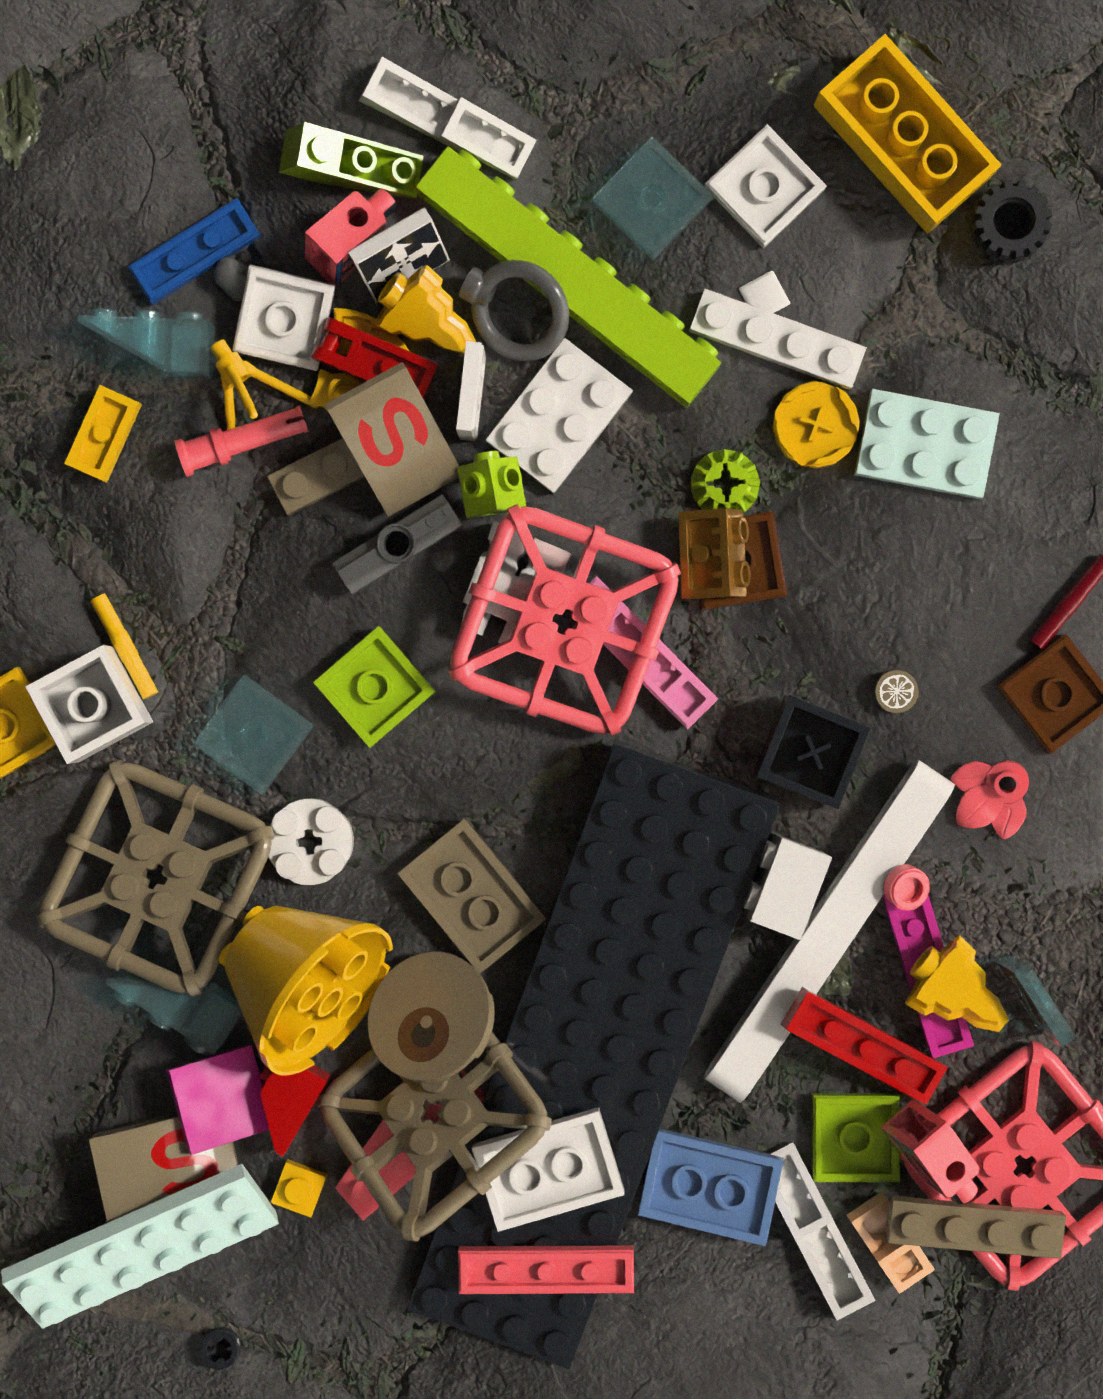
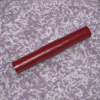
M1099 554L1031 636L1029 642L1042 651L1102 579L1103 554Z

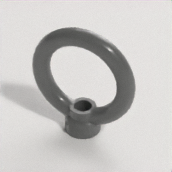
M523 260L503 261L493 265L485 272L474 267L468 273L461 286L459 298L471 304L472 318L479 335L498 354L516 361H534L551 354L563 341L569 325L568 302L560 284L544 268ZM507 278H523L536 284L544 292L551 306L552 321L548 332L542 339L531 344H519L508 340L498 332L491 321L488 304L492 300L499 282Z

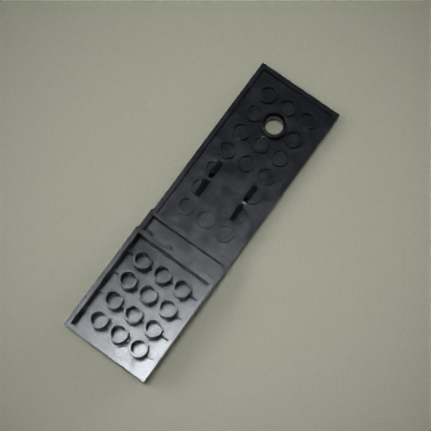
M614 740L505 1043L513 1053L512 1060L542 1100L547 1111V1117L551 1118V1121L599 1107L624 1187V1195L498 1232L486 1193L484 1195L478 1193L436 1228L407 1308L408 1311L570 1369L598 1293L459 1294V1246H513L515 1243H521L526 1246H605L617 1244L781 805L778 798L620 740ZM498 1070L493 1074L482 1104L489 1112L529 1114ZM487 1126L468 1142L466 1148L474 1158L473 1144L522 1129ZM461 1165L458 1168L450 1193L467 1179Z

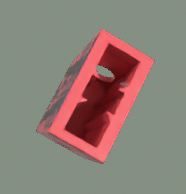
M382 188L376 191L368 200L359 192H352L305 232L304 259L328 283L334 284L337 287L356 269L348 252L386 230L387 222L385 219L398 208L397 203Z
M912 1099L881 1126L884 1133L922 1180L944 1197H952L957 1204H964L973 1199L977 1194L978 1188L971 1179L979 1173L980 1167L947 1121Z

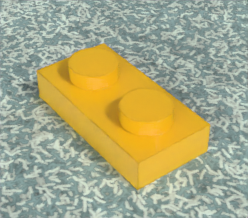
M99 385L64 464L107 483L142 404Z

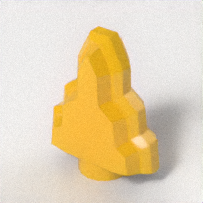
M428 265L419 268L409 278L397 272L382 289L378 301L384 305V308L374 321V325L389 335L402 334L415 342L430 340L443 350L464 355L466 341L476 342L466 321L453 312V298L441 288L443 279Z
M960 935L954 938L941 952L932 946L926 949L911 968L910 975L917 982L905 1004L925 1016L934 1012L946 1020L962 1017L976 1028L1000 1032L1009 1021L999 998L986 988V972L974 961L976 951Z

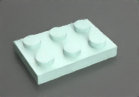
M872 389L869 395L854 475L982 499L984 498L1000 413Z

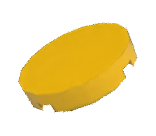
M813 381L798 385L783 397L775 410L772 429L776 445L786 458L799 466L818 469L834 465L850 452L857 439L860 421L856 405L846 392L830 384Z

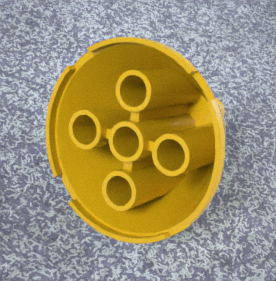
M256 906L245 916L243 920L244 927L237 934L233 942L229 943L221 951L219 963L225 967V972L262 1062L275 1074L293 1075L312 1067L315 1062L310 1058L318 1054L326 1046L334 1051L362 1021L369 1011L376 989L389 972L390 966L384 960L386 949L389 952L392 951L393 945L389 934L372 923L283 906H272L264 909L262 906Z

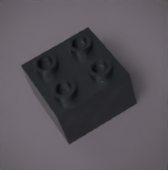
M784 695L753 776L839 809L871 728L791 695Z

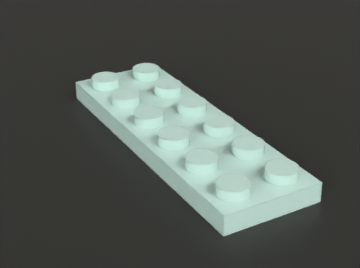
M240 1164L2 1269V1284L43 1329L90 1307L98 1306L104 1301L131 1289L139 1288L160 1276L177 1271L183 1266L203 1257L218 1253L222 1249L246 1238L256 1236L262 1231L279 1224L277 1213L244 1165Z

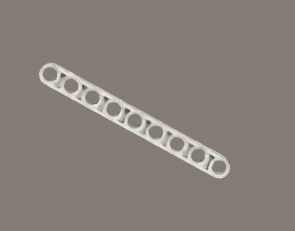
M919 759L909 768L811 913L801 940L794 938L711 1061L704 1074L705 1080L739 1103L748 1096L790 1034L780 1024L799 991L804 987L817 994L883 896L884 881L889 872L899 865H904L948 800L955 786L953 782Z

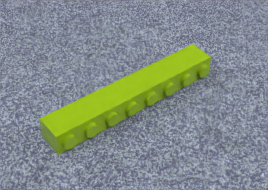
M448 146L417 184L418 197L500 262L523 260L534 263L548 271L563 289L569 306V316L687 409L719 369L721 361L716 358L718 351L703 338L698 337L694 341L682 331L685 327L684 324L672 313L664 310L660 314L648 304L651 300L650 297L639 287L632 283L626 287L614 277L617 274L616 270L605 260L597 256L593 261L580 251L583 245L566 230H562L560 234L546 224L549 218L532 203H529L526 207L512 197L515 191L504 180L497 176L491 180L479 171L481 164L470 153L463 149L457 153ZM523 279L534 289H536L539 293H541L544 297H546L544 292L536 284L532 283L529 280Z

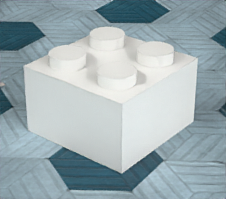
M102 645L26 686L67 764L79 763L153 723L149 712L113 646Z
M773 834L771 842H766L758 864L761 868L756 881L751 882L743 904V908H745L743 914L751 922L801 940L832 857L822 851Z

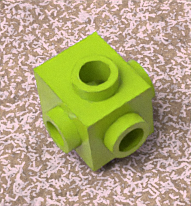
M488 451L473 455L474 463L457 467L466 518L507 513V508L518 504L519 508L526 506L517 456L500 458L499 451Z

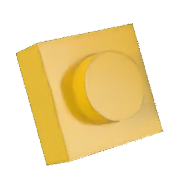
M287 1159L271 1203L311 1218L328 1174Z

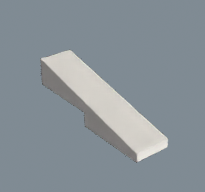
M381 57L358 100L459 152L461 149L467 151L479 162L515 180L518 178L537 141L461 97L458 100L384 57Z
M794 1143L771 1153V1155L784 1158L775 1202L836 1320L874 1302L875 1299Z

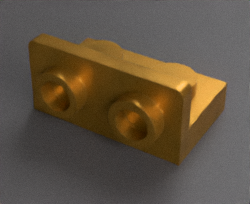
M731 508L678 512L682 599L746 597V587L750 584L751 572L748 562L745 561V543L748 541L749 527L747 520L743 517V511Z

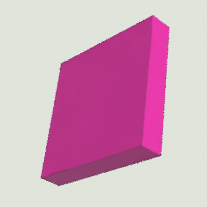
M252 1045L240 1046L166 1070L188 1154L194 1155L269 1130L260 1096L263 1086L261 1078H259L260 1074Z

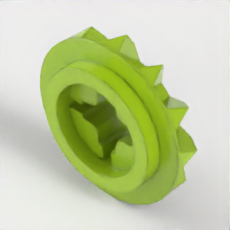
M727 449L714 451L704 456L693 471L691 491L694 500L702 510L731 508L742 510L744 513L754 504L758 496L760 479L755 464L744 456L742 452ZM723 466H726L730 479L744 481V484L731 488L728 502H725V495H723L721 488L707 486V483H713L714 480L721 478Z

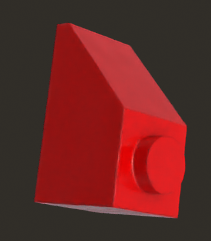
M313 1065L302 1072L286 1076L275 1074L265 1066L259 1077L266 1081L260 1091V1096L275 1153L282 1157L284 1156L330 1078V1073Z

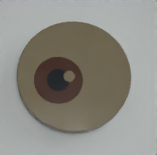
M426 952L412 956L395 966L384 977L374 993L368 1013V1033L372 1048L379 1060L389 1070L404 1079L423 1084L450 1080V1076L464 1069L474 1058L478 1059L484 1051L494 1024L493 996L490 994L484 979L476 968L458 956L444 952Z

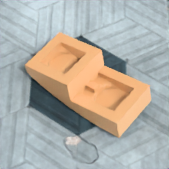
M881 1191L847 1214V1217L900 1294L935 1269L920 1246L890 1244L887 1242L885 1237L889 1200Z

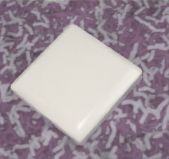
M772 270L739 288L746 304L771 313H775L790 304Z

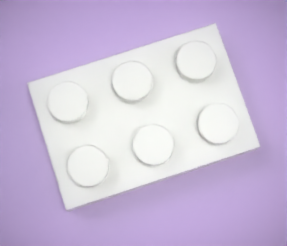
M564 338L486 439V442L505 457L517 456L519 468L555 494L627 401L633 390Z
M599 1107L551 1121L550 1130L545 1131L544 1136L533 1148L490 1183L492 1188L486 1192L498 1232L623 1196L624 1187ZM525 1129L473 1144L472 1151L478 1166L481 1168L524 1132Z

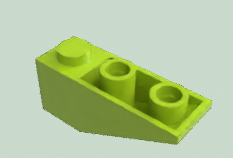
M303 122L287 129L285 132L279 173L320 184L376 192L382 188L390 195L415 199L417 198L416 186L420 180L423 156Z

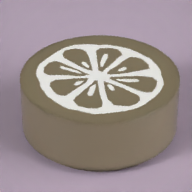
M892 670L882 674L876 680L873 689L877 705L889 713L908 711L916 703L919 693L915 679L909 673L901 670Z

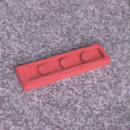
M634 1245L459 1246V1294L634 1293Z

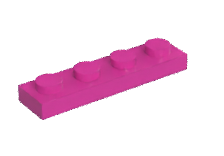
M883 894L882 900L911 992L917 982L910 975L914 963L929 947L932 946L941 952L944 949V945L929 896L918 908L905 911L891 904ZM916 1011L930 1057L933 1059L974 1046L967 1021L964 1018L946 1020L934 1012L924 1016Z

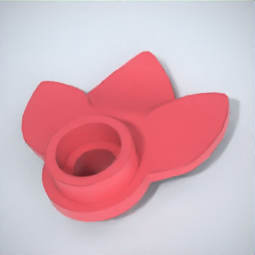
M1011 760L999 761L992 766L983 762L972 761L962 765L952 774L951 781L960 790L965 792L957 806L956 820L959 826L980 828L992 823L996 833L1002 839L1013 836L1019 830L1026 817L1023 797L1029 788V777L1022 765ZM1008 776L1012 777L1016 783L1011 789H1003L999 785L1000 779Z

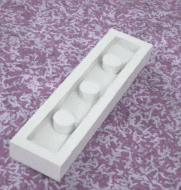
M704 289L689 330L691 333L851 390L867 348L708 289Z

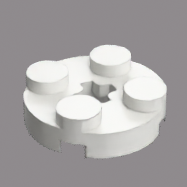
M307 798L292 802L275 814L270 826L275 838L271 840L272 846L269 859L280 876L297 884L317 885L329 881L343 870L352 855L354 836L350 822L336 807L324 800ZM307 829L313 830V835L322 839V845L315 847L314 854H308L306 848L299 847L298 839L305 836V830Z

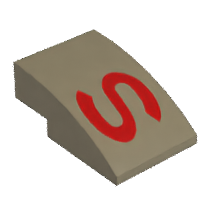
M403 362L325 404L331 418L388 517L459 478L457 470L459 465Z
M177 1112L144 1119L137 1124L97 1132L89 1138L107 1223L239 1165L234 1142L194 1155L188 1154Z

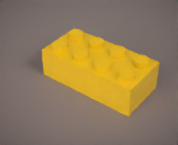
M886 34L819 92L814 103V107L927 234L992 178L1002 165Z

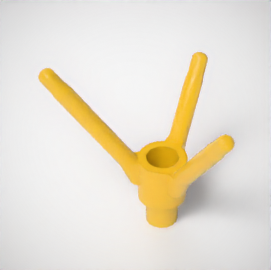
M220 340L210 347L218 361L215 366L221 374L227 430L235 428L234 387L249 417L255 419L258 416L243 383L249 377H253L313 408H318L310 405L311 396L257 369L248 361H243L238 352L231 351L225 340Z

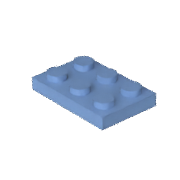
M660 1128L651 1151L638 1215L766 1246L784 1158Z

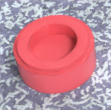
M899 865L887 875L883 887L884 895L897 908L905 911L914 910L921 906L928 897L930 890L928 877L924 872L912 865Z

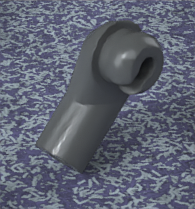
M223 257L217 262L214 269L216 284L233 301L242 302L247 278L240 271L237 260L231 257Z

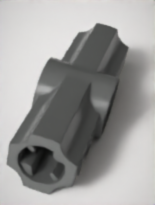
M442 494L396 524L386 526L378 535L334 561L333 565L351 594L354 595L400 565L411 562L416 555L463 526ZM396 533H402L409 539V548L401 556H392L386 549L388 538Z

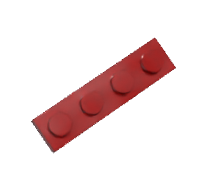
M804 987L799 991L780 1024L789 1032L927 1105L948 1068L942 1062L933 1059L929 1055Z

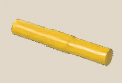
M104 593L93 598L90 602L142 699L144 700L158 693V690L107 595Z

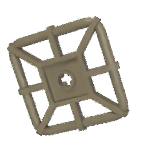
M122 760L110 763V769L106 770L100 778L74 834L69 832L65 840L68 846L43 896L40 914L36 917L39 927L45 928L56 939L107 961V967L119 971L122 968L172 992L189 993L191 997L203 993L202 988L213 977L219 964V955L228 945L238 921L243 922L247 914L244 911L245 906L269 857L272 846L271 840L275 838L272 827L266 826L263 821L250 813L204 794V788L192 784L190 787L138 764L123 763ZM131 780L182 802V808L169 835L146 825ZM116 785L119 788L132 826L119 854L90 842ZM197 809L249 832L243 837L207 851L183 841ZM253 848L228 903L200 891L214 862ZM84 851L114 864L101 892L58 908ZM157 866H163L162 874L167 877L166 883L164 885L157 884L154 889H150L148 886L150 880L146 878L148 871L155 870ZM195 901L223 913L197 970L182 930ZM107 904L131 914L115 946L63 922ZM144 921L168 931L182 970V976L130 953Z
M493 1032L484 1049L487 1054L485 1059L464 1077L458 1072L450 1076V1080L432 1084L416 1083L401 1077L403 1083L381 1101L341 1098L348 1090L382 1063L372 1048L332 1081L324 1094L318 1097L317 1107L321 1108L325 1124L353 1165L351 1172L357 1181L364 1182L391 1225L402 1234L404 1240L418 1241L421 1236L434 1231L478 1193L484 1195L492 1188L490 1183L533 1148L544 1136L545 1131L550 1130L552 1119L547 1117V1111L542 1100L512 1060L513 1053L506 1043L501 1044ZM499 1070L529 1114L489 1112L473 1091ZM441 1103L442 1107L438 1111L440 1119L436 1123L430 1119L425 1120L427 1108L431 1104L438 1105ZM339 1111L381 1115L394 1136L373 1154L367 1156ZM487 1126L525 1129L524 1132L481 1168L465 1147V1144ZM403 1150L416 1167L407 1214H405L378 1173L381 1168ZM454 1155L465 1171L467 1179L426 1213L432 1172Z

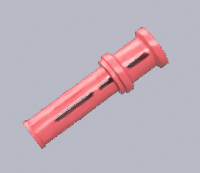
M299 405L296 408L223 432L221 428L217 429L214 427L209 429V434L185 442L180 438L174 442L185 475L189 477L194 475V470L218 462L222 466L228 464V461L232 460V455L309 431Z

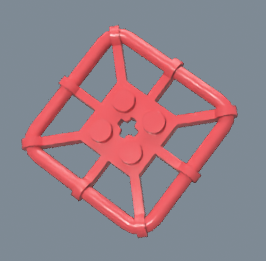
M518 504L507 508L508 513L497 526L477 583L472 582L469 593L472 594L452 649L451 668L448 669V673L452 681L457 680L469 690L523 708L527 715L536 717L540 714L592 733H609L611 736H614L621 732L620 727L626 723L631 715L651 659L656 660L659 649L656 646L677 592L678 575L681 574L677 562L671 563L668 558L658 552L606 534L605 528L593 525L590 528L538 508L527 506L519 508ZM527 524L585 544L573 577L546 567ZM515 530L535 571L524 600L493 589ZM598 550L655 570L612 591L586 582ZM661 583L640 642L609 631L619 602ZM489 601L520 611L509 640L468 659ZM565 609H569L572 611L571 618L576 621L574 627L567 628L564 633L557 632L558 625L553 622L554 615H562ZM604 642L635 653L613 712L594 673V667ZM515 651L542 660L531 692L474 673L477 669ZM555 665L582 674L601 717L544 698V693Z
M1030 1041L1028 1046L1015 1050L970 1088L966 1085L957 1092L959 1096L936 1115L947 1121L951 1126L971 1109L990 1132L989 1135L968 1151L980 1167L979 1173L976 1176L984 1185L968 1203L988 1204L995 1198L1001 1206L1042 1209L1048 1204L1052 1210L1062 1211L1066 1215L1065 1226L1068 1228L1064 1232L1062 1258L1078 1244L1084 1246L1091 1241L1089 1235L1103 1225V1202L1077 1222L1057 1198L1060 1193L1079 1178L1103 1180V1166L1078 1164L1062 1144L1088 1123L1103 1139V1105L1098 1099L1092 1100L1057 1055L1044 1047L1042 1042ZM1026 1065L1022 1108L998 1126L980 1101ZM1041 1066L1047 1070L1078 1109V1111L1053 1131L1050 1130L1036 1112ZM900 1153V1159L904 1160V1166L909 1175L928 1199L952 1201L950 1197H944L925 1183ZM1019 1155L1025 1159L1032 1156L1034 1162L1031 1164L1032 1171L1027 1175L1024 1173L1015 1175L1013 1172L1017 1167L1014 1159ZM971 1251L989 1274L999 1283L1005 1285L1006 1290L1018 1291L1020 1286H1025L1037 1279L1060 1260L1058 1258L1035 1256L1020 1268L1021 1255L1007 1254L1005 1266L995 1253Z

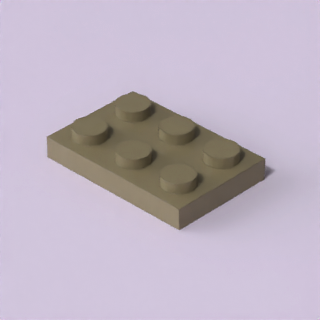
M466 818L397 873L479 973H482L547 919Z

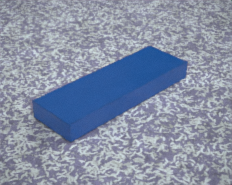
M238 198L138 259L129 265L128 268L150 303L155 305L214 268L221 258L233 256L262 236Z

